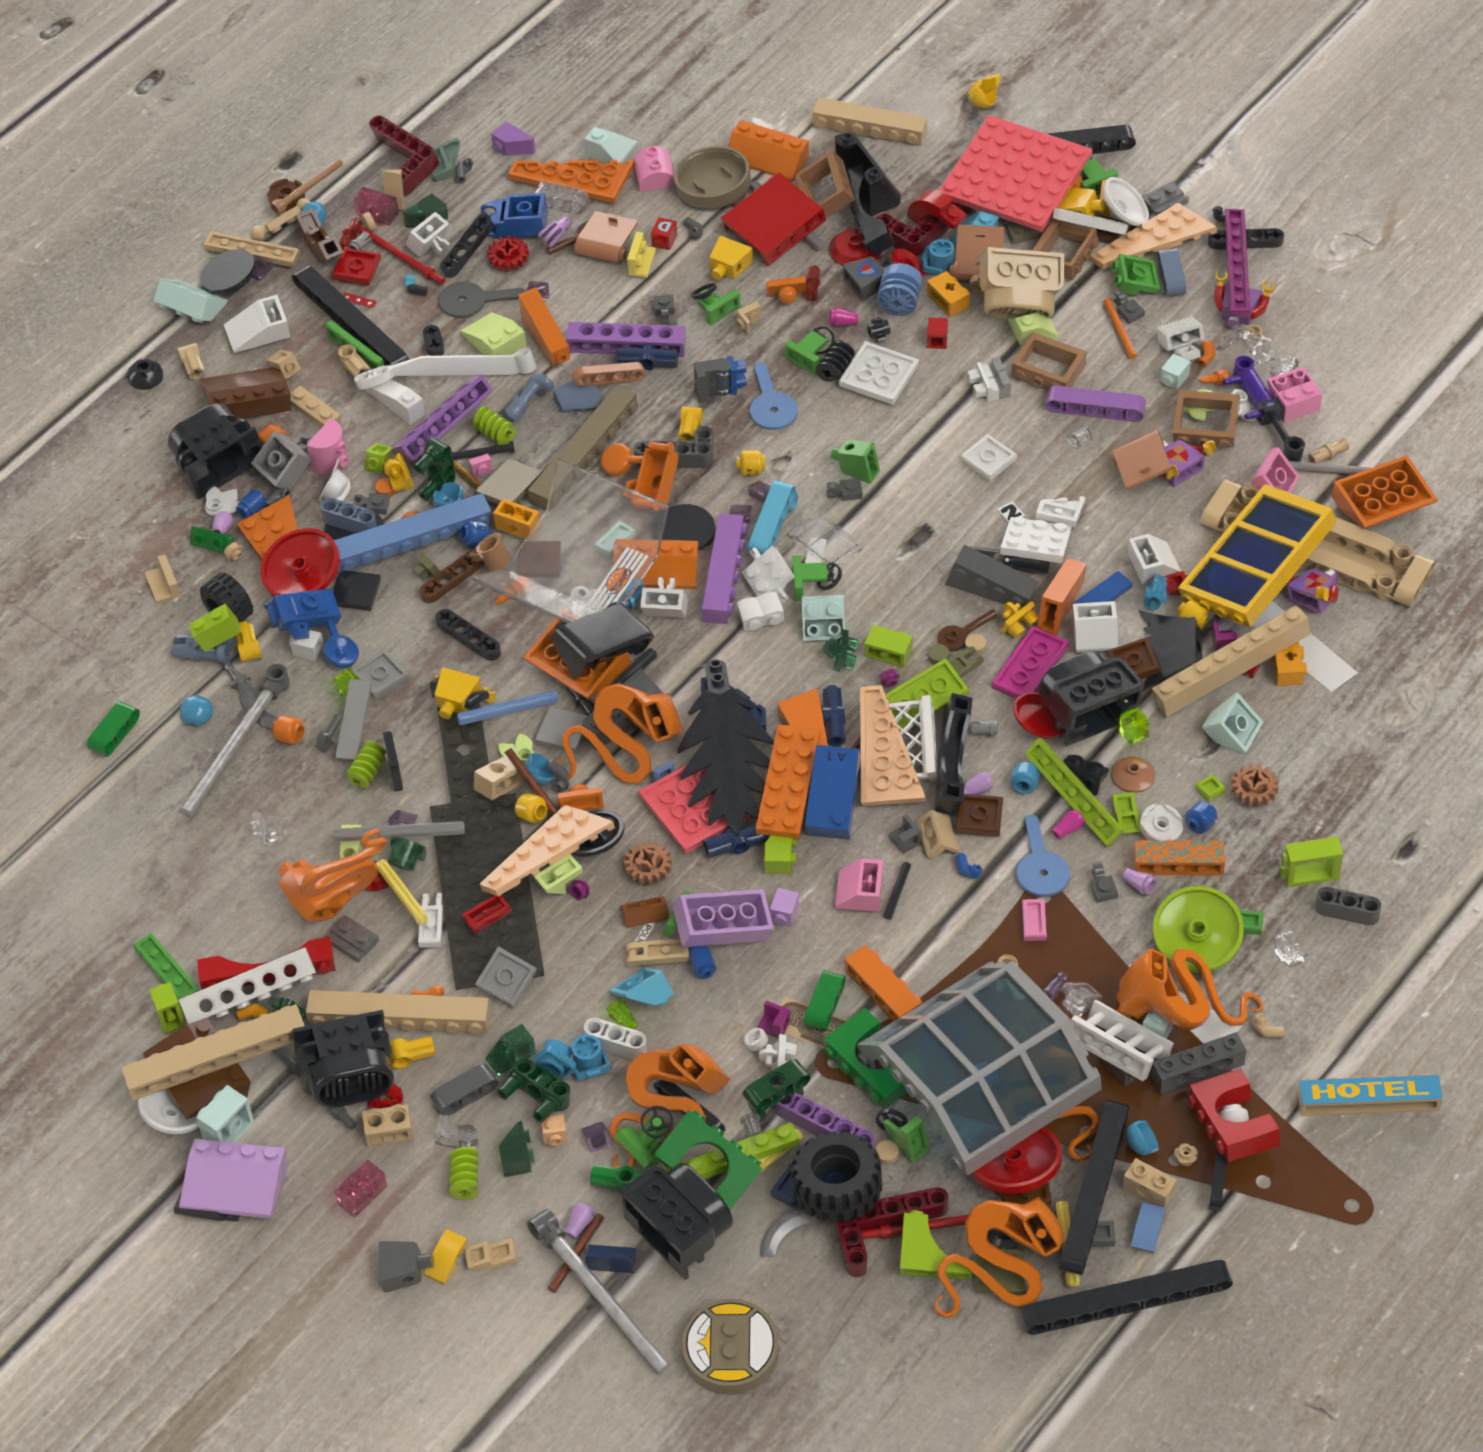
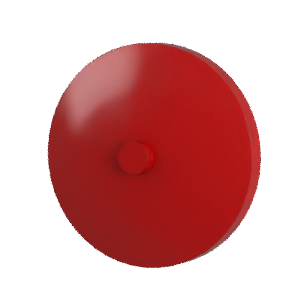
M302 528L291 531L276 540L265 553L260 567L262 583L273 597L281 594L327 589L339 571L341 563L340 551L334 540L324 531L314 528Z
M1001 1125L982 1133L972 1143L968 1153H971L1004 1132ZM1042 1127L972 1172L971 1175L978 1184L994 1192L1014 1194L1037 1189L1049 1182L1061 1167L1062 1151L1059 1140L1051 1131Z

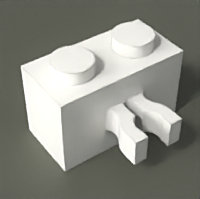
M434 212L410 232L406 246L419 257L432 247L440 255L443 251L440 246L448 249L450 245L447 240L443 239L449 223Z
M663 577L658 578L660 589L643 588L640 608L645 616L686 618L688 597L684 590L674 589L676 582L674 578H670V584L667 585V589L663 585Z

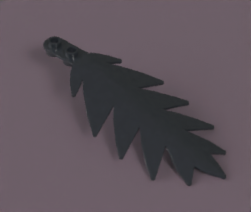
M713 659L705 665L708 690L701 694L688 711V715H692L700 709L701 711L686 731L677 749V753H681L703 741L705 742L689 761L680 779L684 780L709 767L695 788L688 807H692L717 790L709 809L708 826H711L724 815L728 826L735 835H739L745 813L757 820L759 815L758 805L747 788L763 794L765 781L747 763L767 769L770 764V759L745 737L772 745L774 740L742 707L754 709V705L741 693L729 687L725 662Z

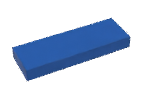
M1117 571L1073 604L1114 601L1132 588L1133 582Z

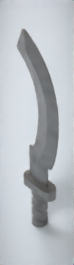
M229 662L224 666L234 679L229 684L233 689L238 688L241 691L240 699L245 710L248 712L257 698L255 695L257 690L249 682L251 680L248 674L241 676L232 663ZM264 710L256 722L272 729V725L278 717L272 716Z
M802 1208L788 1213L776 1221L767 1232L762 1243L761 1256H776L780 1242L793 1229L812 1222L822 1224L828 1221V1219H825V1221L816 1218V1215L812 1217Z

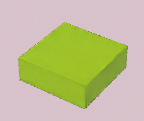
M1213 774L1195 784V789L1208 803L1226 792V787Z

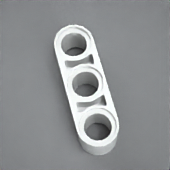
M590 1018L584 1023V1033L597 1037L601 1042V1050L635 1060L640 1054L648 1052L646 1036L640 1031L599 1018Z

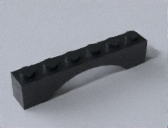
M859 163L846 171L855 199L850 203L852 204L850 209L855 215V222L861 227L858 230L862 238L865 239L863 243L868 251L872 250L876 256L894 246L895 241L883 220L875 219L868 215L869 192L868 183L865 180L866 170Z
M955 693L951 694L944 707L934 811L952 816L956 815L963 803L965 784L962 778V759L973 699Z

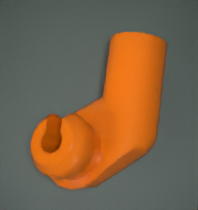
M1210 340L1200 343V348L1203 347L1201 351L1204 354L1197 362L1201 367H1205L1216 355L1214 344Z
M435 985L425 992L413 989L411 995L443 996L444 988L441 985Z

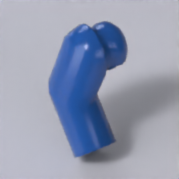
M959 853L955 856L960 874L971 879L980 877L982 867L979 864L977 866L976 864L969 865L965 853Z

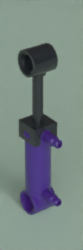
M1245 355L1237 357L1231 377L1223 380L1224 385L1240 383L1256 408L1255 411L1246 413L1244 415L1245 419L1257 418L1262 426L1272 423L1284 442V456L1288 461L1301 462L1305 448L1304 440L1297 436L1288 435L1280 422L1283 406L1278 398L1271 396L1254 368V360Z

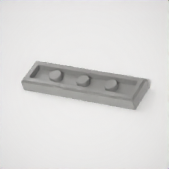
M350 679L335 756L338 761L353 762L359 754L372 688L371 681Z

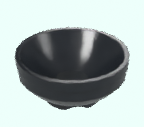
M150 359L136 361L128 369V382L138 390H149L156 387L163 380L161 365ZM142 365L149 366L146 370L138 369Z

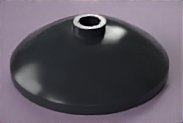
M608 810L588 812L613 821L615 828L609 832L605 829L597 834V839L592 842L590 840L583 842L579 845V849L571 854L579 857H592L612 849L620 841L625 831V825L620 815Z

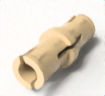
M1341 438L1331 444L1327 443L1319 450L1309 453L1310 463H1320L1327 459L1331 460L1335 455L1348 450L1349 443L1345 438Z

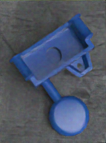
M331 589L281 594L275 596L272 601L264 605L265 609L268 610L271 628L278 627L279 631L288 630L295 640L308 639L310 627L327 625L331 637L326 641L323 653L327 662L332 666L345 669L351 667L357 661L359 649L356 643L349 637L338 634L335 624H338L341 614Z

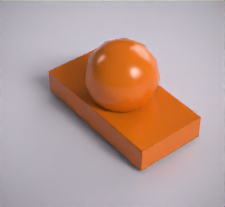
M805 276L767 281V297L778 296L784 304L793 303L797 298V293L806 292Z
M578 783L572 786L570 792L558 793L560 809L565 804L583 811L604 808L601 787L589 789L586 785Z

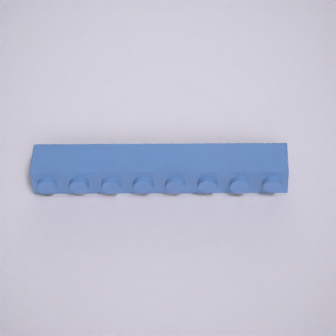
M483 493L334 540L341 556L338 573L460 534L461 526L465 525L469 520L485 522L487 525L492 524V511Z

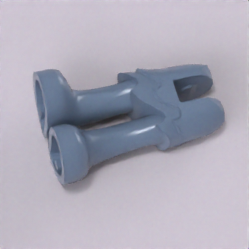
M540 372L532 374L520 395L516 394L513 401L504 409L502 417L506 419V422L510 421L513 423L526 412L532 396L535 393L545 395L547 392L552 391L555 387L553 382Z
M191 634L175 635L171 655L177 658L200 661L199 658L227 664L230 661V652H232L233 637L205 652L199 648L201 646Z

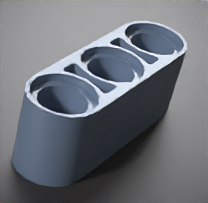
M1178 249L1158 250L1157 261L1165 296L1186 294V281Z
M326 498L320 504L323 521L328 525L353 533L377 527L375 513L370 509L335 498Z

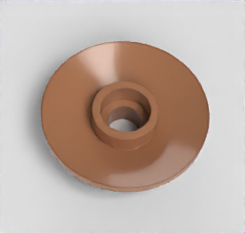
M1129 756L1115 763L1112 768V780L1121 790L1138 793L1147 790L1153 784L1155 770L1147 760L1141 757Z

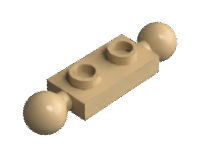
M306 198L299 199L295 207L287 210L263 226L253 227L250 231L251 238L261 241L265 238L267 232L271 231L273 234L282 229L281 225L283 223L290 224L295 221V216L301 213L304 205L311 202Z

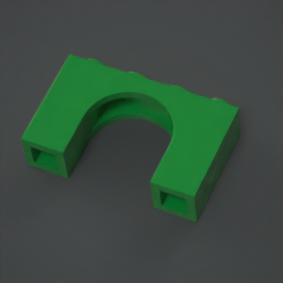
M864 1008L824 1038L823 1051L828 1059L834 1060L838 1064L840 1070L845 1075L848 1074L853 1079L859 1089H864L868 1093L869 1098L874 1104H879L883 1109H886L906 1094L907 1090L902 1082L898 1083L889 1068L871 1069L864 1066L857 1059V1044L880 1031V1022ZM909 1052L901 1058L921 1081L926 1079V1066L915 1055Z
M689 1110L653 1157L670 1170L679 1162L686 1151L694 1145L710 1144L718 1148L726 1159L727 1172L716 1191L731 1210L763 1168L759 1166L761 1162L751 1154L749 1156L745 1155L741 1151L742 1147L734 1140L730 1142L723 1137L724 1132L715 1125L710 1127L704 1122L706 1118L698 1111L691 1112Z

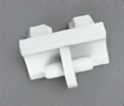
M780 1034L778 1042L773 1045L767 1044L766 1049L759 1051V1059L765 1062L766 1067H771V1071L786 1063L785 1058L793 1059L796 1054L797 1045L786 1042L787 1035Z

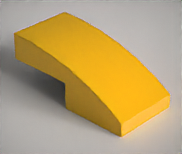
M446 1229L433 1252L434 1267L426 1268L424 1276L445 1285L457 1267L456 1260L465 1248L467 1238Z

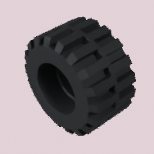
M220 572L200 588L201 599L208 612L226 604L240 623L254 611L251 599L245 589L229 574Z

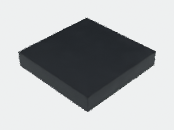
M355 571L340 572L333 591L338 607L371 611L381 582V575Z
M383 732L395 792L401 791L403 784L392 732Z

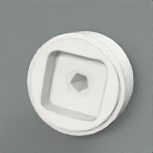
M761 1028L750 1030L744 1038V1043L751 1051L762 1049L768 1042V1036Z

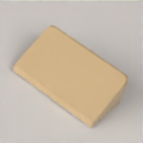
M383 170L385 207L404 210L402 170Z

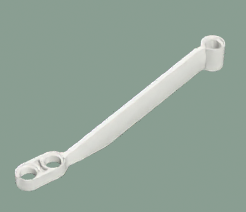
M521 348L513 355L420 356L392 366H381L360 373L354 378V381L359 390H364L388 382L394 376L515 375L518 373H530L537 368L530 348Z

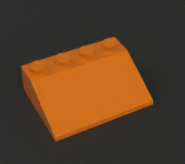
M1408 455L1334 482L1332 498L1341 512L1363 529L1438 501Z
M562 611L523 658L589 700L600 692L603 687L610 685L632 662L626 652L599 663L595 669H585L583 671L585 675L575 680L550 638L558 624L562 622L567 624L577 620Z

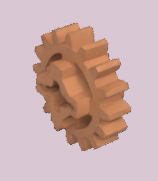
M1249 764L1247 769L1241 766V770L1235 771L1234 777H1232L1231 792L1235 793V799L1241 798V804L1248 802L1249 807L1256 804L1259 808L1262 802L1269 805V799L1275 800V795L1278 794L1279 779L1275 778V772L1269 773V767L1261 769V764H1258L1257 768L1253 767L1252 764Z
M645 841L643 846L638 842L636 849L630 847V854H625L626 861H624L627 876H632L633 882L639 879L640 885L644 881H648L649 886L654 880L660 883V877L666 879L667 873L671 872L672 857H670V851H665V845L657 847L656 841L652 845Z

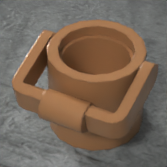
M499 533L487 535L469 554L473 562L483 561L491 572L501 570L511 561V555L501 541L503 537Z

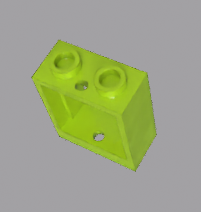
M1338 836L1285 844V851L1281 854L1283 865L1279 868L1281 879H1285L1287 888L1339 880L1343 851Z

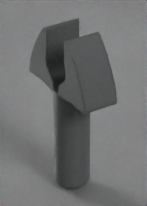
M340 714L334 715L324 734L319 733L315 745L318 750L326 753L334 744L331 738L343 719Z

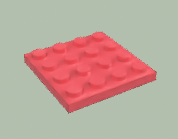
M685 765L638 791L639 797L685 854L704 844L703 839L723 834L730 828L724 815L711 826H708L709 809L717 790L692 807H688L695 788L709 767L681 780L680 776L687 766ZM745 813L744 822L752 818V816Z

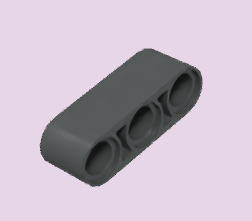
M1322 887L1316 895L1315 910L1323 916L1364 925H1375L1380 918L1381 902L1373 896L1332 887Z
M480 1064L435 1089L430 1098L442 1116L446 1117L494 1091L498 1087L499 1081L487 1064Z

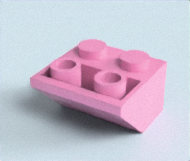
M1304 367L1267 379L1271 396L1278 398L1283 406L1281 415L1283 422L1320 410L1322 393Z
M859 859L839 870L835 909L880 912L883 860Z

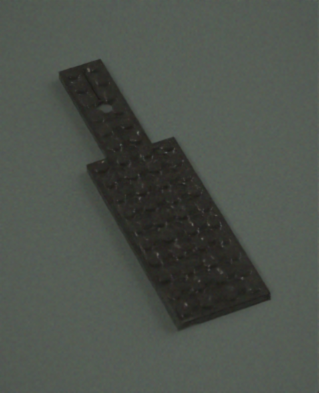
M480 703L468 710L480 708ZM453 712L450 719H444L438 714L451 803L430 806L432 823L462 821L465 826L464 834L434 836L455 989L461 990L476 987V981L498 946L537 968L533 978L545 976L529 875L520 879V884L501 894L511 907V913L475 934L472 928H469L467 922L462 919L463 913L494 896L482 891L480 883L523 844L520 818L515 813L516 793L501 795L490 800L474 790V771L489 764L482 720L459 725L457 721L458 713ZM463 744L473 747L468 755H461L457 749ZM482 912L479 913V914H477L476 916L472 917L471 919H473V918L477 917L478 915L482 914Z

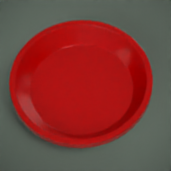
M859 228L840 232L830 243V255L841 266L867 257H874L877 261L882 252L875 256L872 250L868 251L863 243L865 239L862 238L858 230Z
M1024 693L1014 702V716L1027 733L1038 738H1057L1066 732V730L1058 731L1054 727L1055 717L1050 712L1049 705L1039 693Z

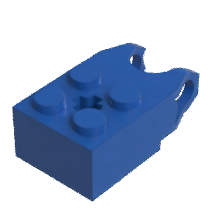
M545 193L507 195L505 199L487 202L480 208L482 214H488L494 222V227L488 234L490 237L506 238L509 236L511 238L517 236L518 238L538 236V233L547 224L548 207ZM493 208L495 213H487L485 209Z

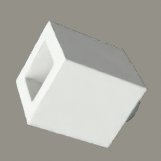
M310 630L309 638L295 640L291 635L289 646L293 656L316 661L324 646L321 632Z

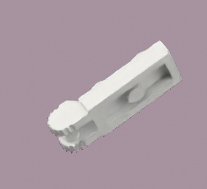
M437 893L436 905H429V895L423 894L421 907L427 914L428 921L419 925V948L441 947L442 893Z

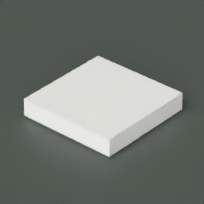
M989 434L985 435L960 455L961 462L989 482L1017 460L1016 453Z

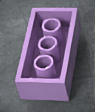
M764 889L680 895L673 906L682 947L766 941L774 930Z

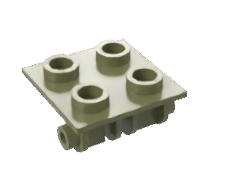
M1001 1249L1024 1260L1023 1249ZM976 1255V1264L987 1271L1005 1289L1011 1293H1025V1279L1023 1277L996 1267ZM977 1277V1293H993Z

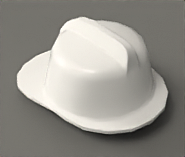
M338 458L332 476L322 491L320 502L326 498H335L343 501L349 493L350 481L337 469L340 458Z

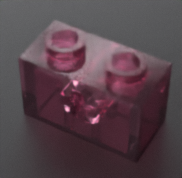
M362 187L354 198L357 216L362 217V214L369 211L374 221L390 226L399 214L397 199L394 196Z
M369 1160L365 1161L335 1190L338 1205L355 1218L387 1188L385 1174Z

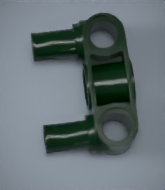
M435 438L429 439L424 448V455L413 465L416 472H420L423 475L427 470L428 483L418 491L419 497L424 499V501H428L435 490L440 491L444 483L455 482L454 460L451 447Z
M527 1058L519 1059L514 1063V1069L510 1072L507 1081L497 1089L498 1096L503 1100H507L517 1089H521L534 1099L542 1102L533 1111V1117L539 1123H543L553 1112L565 1111L570 1106L569 1084Z
M797 1059L787 1061L752 1082L744 1089L743 1096L752 1110L751 1115L755 1121H763L766 1118L765 1110L796 1092L802 1096L804 1095L803 1087L809 1083L811 1076Z

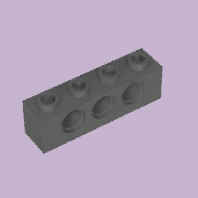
M1237 1032L1153 1061L1151 1077L1159 1093L1164 1094L1245 1065L1247 1050Z

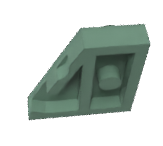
M458 137L433 148L440 161L438 167L432 172L436 182L454 174L461 144Z

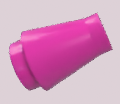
M837 307L830 310L829 324L834 325V327L857 325L858 313L849 312Z
M1077 810L1068 811L1056 827L1052 829V832L1057 839L1061 840L1063 837L1081 829L1085 820Z

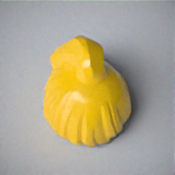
M1000 74L988 75L986 78L980 79L970 86L968 97L977 108L987 109L996 103L997 87L1001 80Z

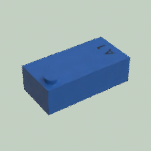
M816 745L805 822L806 835L850 840L861 761L860 749Z

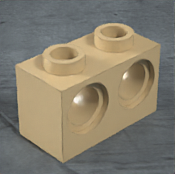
M396 1104L381 1109L372 1108L362 1112L368 1147L413 1139L408 1104Z

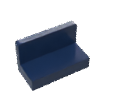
M603 1245L588 1246V1252L585 1253V1263L590 1270L634 1273L636 1248Z

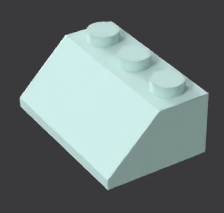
M170 279L159 280L153 300L160 303L161 308L167 310L172 308L176 310V314L185 317L189 315L192 317L191 320L199 323L212 321L227 303V299L213 295L181 280Z

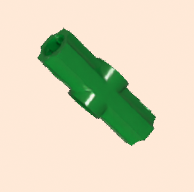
M594 1165L591 1170L590 1186L615 1189L621 1193V1189L643 1172L635 1171L633 1167L628 1165L619 1168Z

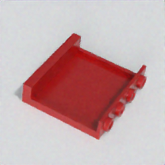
M780 172L769 178L767 182L755 189L753 193L741 200L739 204L721 217L724 229L727 231L730 228L761 254L762 260L767 266L771 265L826 221L823 208Z

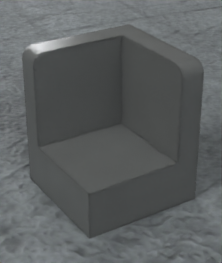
M906 814L903 816V826L890 832L889 838L904 854L921 844V830Z

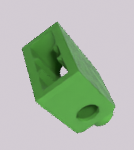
M848 439L840 449L834 447L831 451V459L839 461L843 474L856 479L860 478L861 481L871 484L880 471L875 445L872 442Z

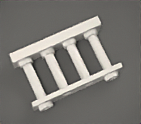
M1097 1000L1093 1002L1087 1021L1076 1015L1070 1020L1073 1024V1027L1070 1029L1076 1041L1081 1039L1086 1050L1141 1081L1147 1079L1154 1058L1159 1060L1169 1056L1174 1045L1173 1042ZM1095 1025H1097V1026L1103 1028L1104 1030H1106V1032H1104V1031H1102L1101 1029L1095 1027ZM1115 1036H1117V1037L1121 1038L1122 1040L1126 1041V1043H1124V1042L1120 1041L1119 1039L1115 1038ZM1134 1047H1137L1138 1049H1140V1050H1142V1051H1144V1052H1146V1053L1144 1054V1053H1142V1052L1136 1050Z

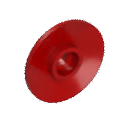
M896 249L892 253L894 264L910 265L917 269L921 276L924 277L925 272L922 271L921 261L916 255L905 249Z

